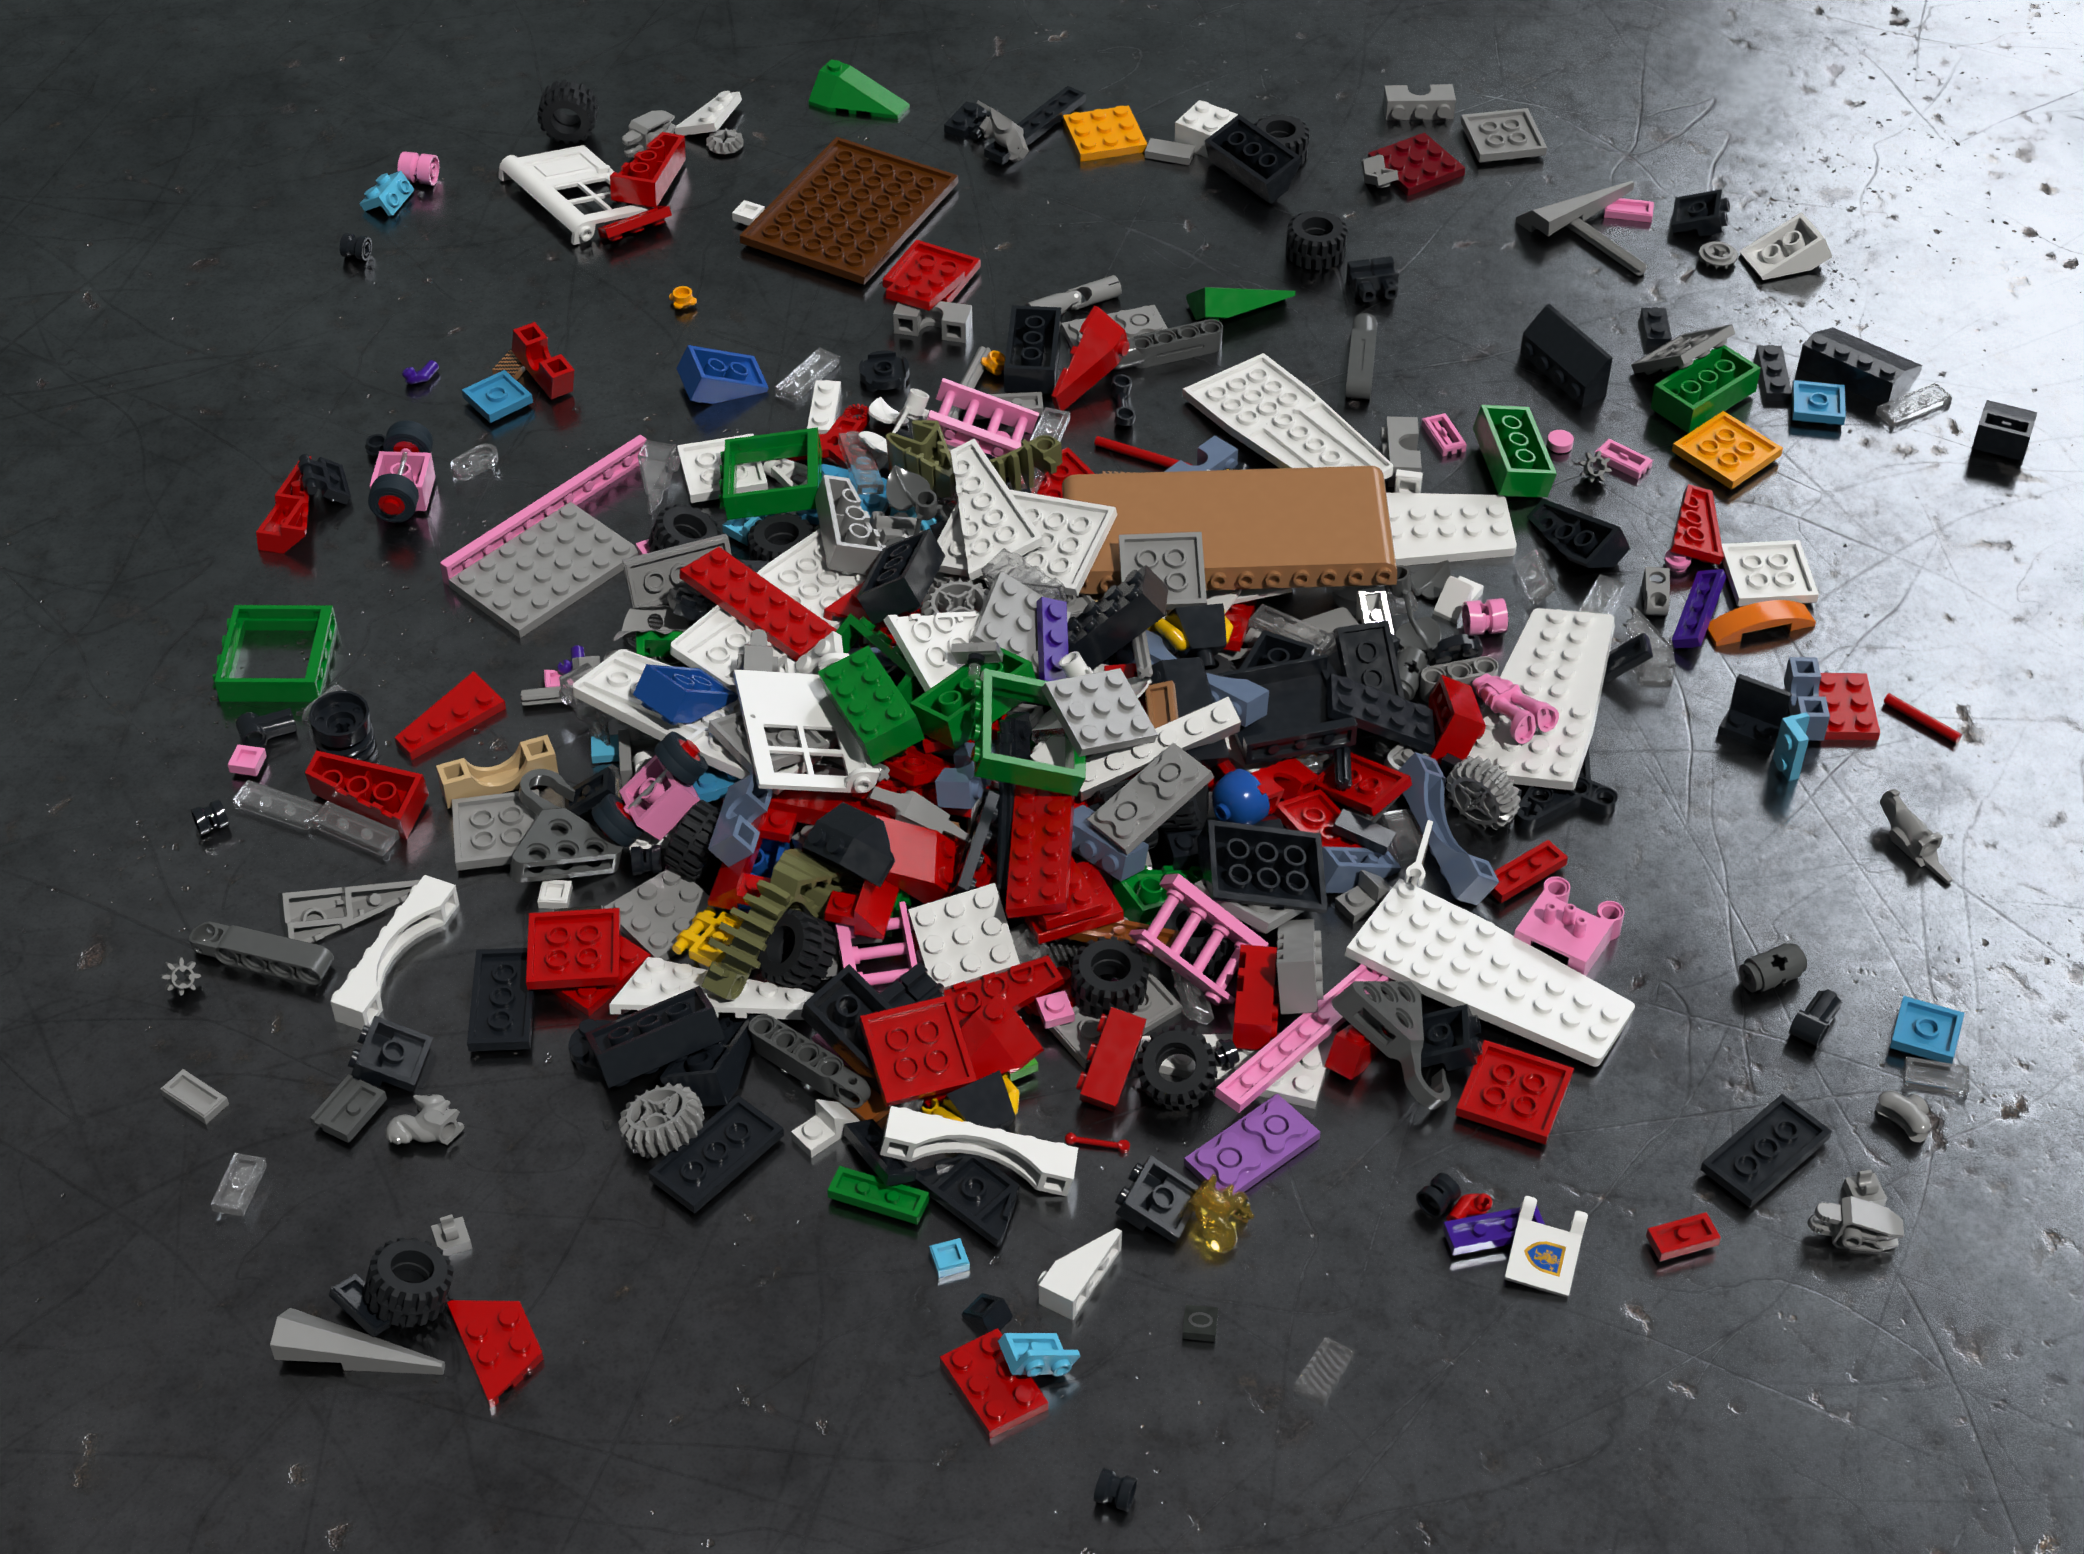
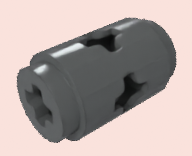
M1413 646L1403 648L1396 655L1404 697L1408 701L1414 698L1420 685L1421 672L1428 666L1426 654L1421 649Z
M1784 943L1770 949V951L1746 959L1744 964L1739 967L1740 979L1748 991L1762 993L1776 987L1778 984L1800 977L1802 972L1807 969V959L1803 950L1797 944Z

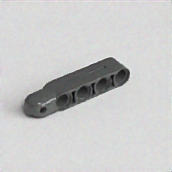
M1360 313L1353 319L1345 398L1370 400L1377 320L1375 316L1369 313Z
M1210 319L1134 336L1128 339L1130 347L1127 355L1123 356L1114 369L1148 368L1218 352L1222 348L1223 325L1217 320Z
M209 921L198 925L189 935L191 948L200 955L216 958L221 963L309 985H319L334 961L331 951L323 946L240 926H228Z
M761 1014L752 1018L749 1022L748 1027L752 1044L757 1054L821 1094L833 1097L849 1108L861 1107L870 1098L871 1089L867 1081L846 1068L843 1061L836 1055L770 1015ZM859 1097L860 1101H852L854 1098Z

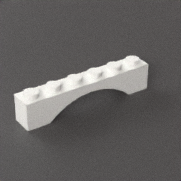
M1229 696L1156 728L1158 736L1155 742L1102 752L1087 758L1086 779L1078 793L1080 800L1088 799L1094 796V793L1098 790L1117 784L1130 775L1144 769L1172 743L1186 751L1202 745L1215 743L1239 732L1241 721Z
M424 875L419 883L412 887L405 902L397 907L393 918L387 926L381 929L376 941L365 950L362 960L356 968L349 972L347 980L341 988L332 995L330 1002L335 1021L360 1030L363 1029L364 1025L371 1026L374 1016H379L383 1011L381 987L385 973L392 961L403 948L416 938L446 924L459 906L456 885Z
M891 1106L880 1155L909 1162L940 1153L979 1155L1012 1169L1026 1179L1036 1190L1067 1197L1074 1179L1078 1148L1060 1142L1054 1143L1037 1139L1029 1135L1014 1134L1002 1129L983 1127L971 1122L943 1118L940 1115L916 1112L909 1108Z

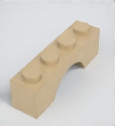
M548 735L520 742L516 752L508 760L496 766L477 767L467 762L465 758L436 765L440 789L448 809L452 808V799L502 794L519 789L522 777L531 770L547 769L558 773L556 754Z

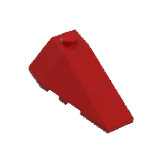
M1097 306L1093 307L1083 322L1079 331L1083 335L1078 347L1073 346L1070 354L1072 356L1069 368H1063L1051 395L1057 413H1062L1114 369L1129 351L1130 344L1126 331Z

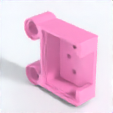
M1550 877L1544 882L1541 895L1515 929L1514 937L1531 946L1534 941L1568 957L1567 966L1586 976L1609 942L1620 935L1624 908L1617 902L1605 901L1598 906L1597 914L1594 916L1576 908L1573 904H1568L1570 884L1567 880L1561 877Z

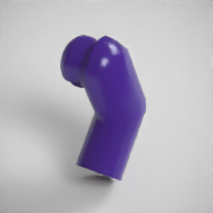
M430 360L417 372L413 367H407L403 370L402 376L405 378V382L411 385L427 382L438 371L439 366L435 361Z
M579 645L573 646L571 648V661L563 660L564 665L559 662L557 669L562 676L572 678V658L585 657L584 648Z

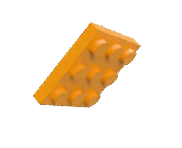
M1129 105L1063 115V125L1080 162L1144 153L1148 145Z
M1725 411L1720 412L1673 443L1672 447L1673 453L1731 490L1782 455L1783 451L1781 446Z

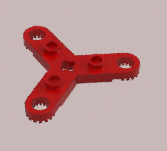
M852 404V406L845 408L843 415L839 416L827 434H819L822 458L830 457L843 469L877 476L878 465L876 460L870 458L868 453L854 443L858 438V434L863 431L870 421L869 408L863 404L861 406L860 404H857V406ZM807 455L785 459L791 461L807 460Z

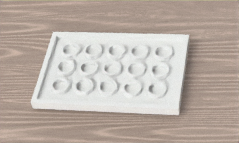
M1010 490L1042 536L1044 545L977 579L994 581L995 576L1002 571L1029 588L1078 596L1117 517L1116 507ZM958 501L937 540L945 554L938 572L969 577Z

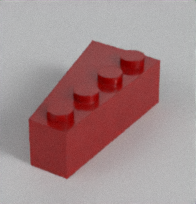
M660 133L646 145L645 151H639L634 155V160L631 163H624L619 173L613 172L610 175L611 200L643 205L647 208H656L686 160L685 135Z
M317 750L305 771L313 794L406 840L429 796L423 774Z

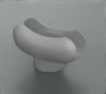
M1892 1090L1879 1095V1103L1876 1105L1878 1114L1897 1124L1906 1132L1909 1139L1916 1143H1921L1927 1138L1931 1124L1927 1116L1929 1108L1922 1097L1917 1094H1911L1906 1098Z

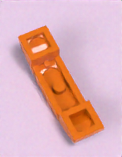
M1772 600L1749 604L1729 611L1710 621L1706 632L1715 647L1741 642L1743 633L1781 625H1787L1789 630L1793 631L1815 626L1816 621L1802 603L1789 600Z

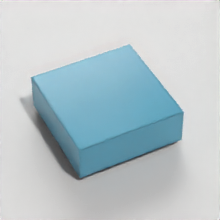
M618 734L591 736L592 763L620 761Z
M960 1238L929 1246V1253L938 1278L970 1270V1263Z

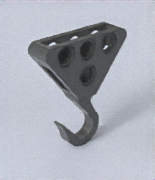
M535 769L527 772L520 782L519 798L538 817L513 853L509 873L510 879L516 883L617 872L623 849L620 844L566 808L558 807L535 794L530 788L536 785L548 786L554 792L572 802L574 801L575 790L564 781L562 776L554 771ZM599 860L601 862V865L598 867H590L585 864L587 861ZM571 863L573 867L569 870H561L556 865ZM538 866L544 868L540 873H533L527 869L528 867Z
M1354 981L1332 999V1006L1341 1016L1388 1058L1396 1059L1401 1063L1405 1084L1412 1096L1420 1104L1429 1109H1437L1450 1098L1451 1091L1443 1068L1432 1076L1431 1088L1422 1077L1421 1051L1424 1033L1421 992L1411 981ZM1382 1027L1389 1033L1391 1038L1386 1036V1034L1382 1030Z

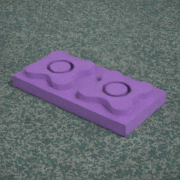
M1277 1093L1184 1158V1165L1227 1205L1241 1195L1240 1192H1245L1319 1140L1320 1131Z

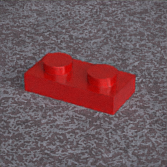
M1707 1212L1650 1227L1646 1233V1237L1659 1261L1717 1246L1721 1239Z

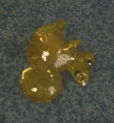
M1212 1174L1207 1181L1204 1180L1189 1201L1194 1206L1199 1223L1205 1228L1202 1231L1206 1246L1214 1253L1225 1254L1230 1252L1237 1243V1232L1235 1227L1228 1221L1229 1217L1233 1216L1243 1223H1248V1219H1254V1214L1250 1209L1249 1199L1244 1192L1239 1191L1232 1195L1233 1184L1219 1191L1215 1187L1217 1177Z

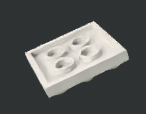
M753 434L677 445L678 456L691 503L719 499V494H721L719 480L721 479L720 465H722L720 452L725 451V439L754 436ZM761 461L737 464L736 493L768 489V482Z
M1800 540L1722 544L1724 555L1722 562L1737 606H1746L1772 600H1789L1799 603L1817 602L1819 593Z
M995 883L908 909L923 961L928 969V975L937 984H943L944 990L953 988L954 984L963 981L970 983L983 979V975L992 972L999 974L1008 971L1010 967L1020 964Z

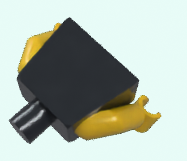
M1222 603L1175 607L1165 619H1160L1147 630L1158 631L1178 650L1180 657L1202 658L1205 670H1210L1216 667L1213 656L1217 655L1228 644L1233 631V625L1225 616Z
M997 1071L948 1093L942 1103L943 1107H940L939 1101L934 1098L931 1100V1109L921 1106V1110L925 1114L940 1115L943 1118L1005 1130L1012 1125L1018 1113L1020 1092L1008 1078V1072L1001 1074L1000 1071Z

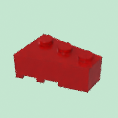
M1441 675L1429 696V708L1433 709L1436 743L1431 754L1429 753V757L1436 759L1439 764H1441L1442 758L1447 753L1461 760L1466 759L1476 740L1481 739L1486 727L1472 687Z
M1240 945L1232 1040L1236 1048L1261 1050L1270 1042V1039H1274L1277 1036L1279 985H1274L1277 947Z
M1111 1007L1108 1015L1102 1014L1097 1028V1032L1102 1033L1098 1044L1092 1042L1086 1059L1091 1062L1088 1073L1081 1072L1076 1089L1081 1091L1079 1100L1115 1112L1131 1064L1135 1058L1136 1050L1142 1039L1147 1019Z

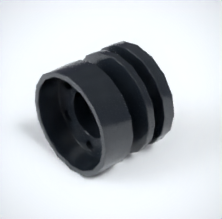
M339 690L325 694L318 698L311 706L309 719L317 751L361 761L367 759L374 751L376 739L368 703L361 695L352 691Z

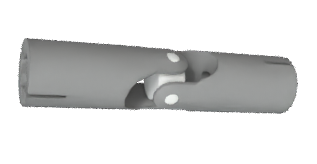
M1112 275L1069 289L1065 293H1056L1028 302L1025 306L1061 307V315H1063L1069 309L1078 310L1121 296V284L1118 278ZM1081 294H1083V296L1086 298V302L1081 303Z

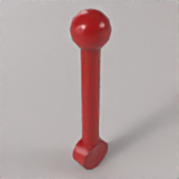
M1072 1132L1067 1133L1064 1138L1065 1142L1069 1145L1082 1143L1116 1148L1120 1153H1128L1130 1150V1143L1127 1140L1111 1142L1077 1137Z

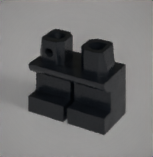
M1392 256L1373 258L1371 263L1369 259L1349 261L1347 263L1346 283L1355 299L1361 298L1363 302H1370L1380 295H1384L1387 299L1397 297L1399 273H1396L1394 270Z
M921 962L901 976L899 981L896 980L880 993L893 1008L945 996L944 985L941 983L937 984L928 975V969Z

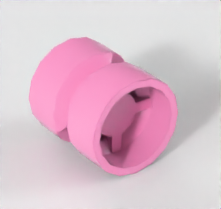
M403 151L398 160L397 171H402L410 183H416L419 180L420 184L433 186L437 183L439 176V159L436 155L421 154L419 156L415 152Z
M1503 598L1487 599L1485 604L1481 600L1464 601L1462 621L1465 634H1468V636L1483 635L1486 630L1489 634L1506 633L1508 628V612L1505 600Z

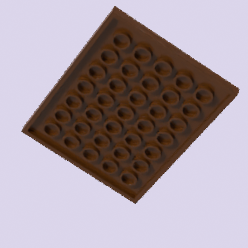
M836 137L739 235L740 243L865 285L958 184V175Z

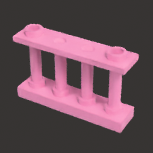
M943 378L936 400L942 401L938 413L930 410L927 420L939 422L946 444L958 447L975 439L984 453L997 458L1021 447L1024 432L1032 434L1039 413ZM952 405L967 410L963 422L948 417ZM976 414L991 419L987 430L972 425ZM1000 423L1015 428L1011 439L997 434Z
M1180 874L1165 875L1159 885L1167 891L1166 895L1168 897L1148 930H1131L1128 935L1137 941L1135 945L1140 950L1148 954H1154L1205 993L1204 998L1208 1002L1216 1006L1220 1004H1233L1236 999L1227 993L1225 989L1239 967L1240 945L1268 946L1269 943ZM1183 903L1190 908V916L1169 948L1159 941L1157 937L1177 904ZM1205 920L1212 925L1211 929L1213 932L1194 964L1191 965L1180 957V954L1200 921ZM1228 938L1235 943V950L1214 983L1203 974V971L1222 939Z
M905 901L899 902V917L890 918L886 930L902 929L904 940L902 943L858 949V946L852 947L851 939H854L856 935L854 934V926L834 922L835 933L838 936V951L842 970L848 964L856 970L855 964H860L862 960L907 955L909 968L870 974L858 972L871 986L893 983L896 980L899 981L901 976L917 964L911 930H914L910 913H907Z

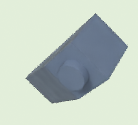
M1327 846L1322 848L1326 893H1345L1356 887L1359 883L1361 870L1385 878L1399 873L1402 869L1389 851L1382 855L1369 848Z

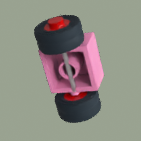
M408 420L398 421L391 425L386 433L383 444L384 451H379L370 482L368 497L370 510L382 520L403 522L411 518L415 511H427L435 480L431 454L433 438L430 431L420 423Z
M672 731L668 733L654 748L656 755L619 790L623 800L616 795L608 794L592 810V816L602 832L621 846H631L644 831L661 840L684 818L690 808L700 801L692 784L706 772L708 764L705 758L700 755L698 747L677 732Z

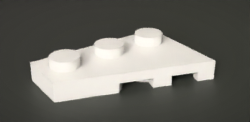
M723 91L719 93L714 99L678 124L674 130L675 134L692 135L716 132L742 101L740 92L730 93V91Z

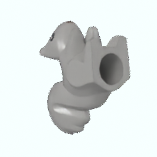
M437 1094L414 1095L413 1099L420 1113L415 1117L407 1114L394 1117L386 1126L385 1136L389 1142L397 1145L410 1143L412 1139L417 1142H438L448 1145L464 1129V1124L456 1120L460 1113L459 1110H446L450 1105V1101L445 1100L443 1096Z

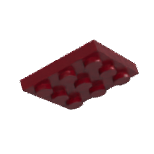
M1425 132L1368 153V158L1379 154L1383 155L1385 168L1397 170L1399 180L1392 181V183L1407 196L1465 175L1466 167Z

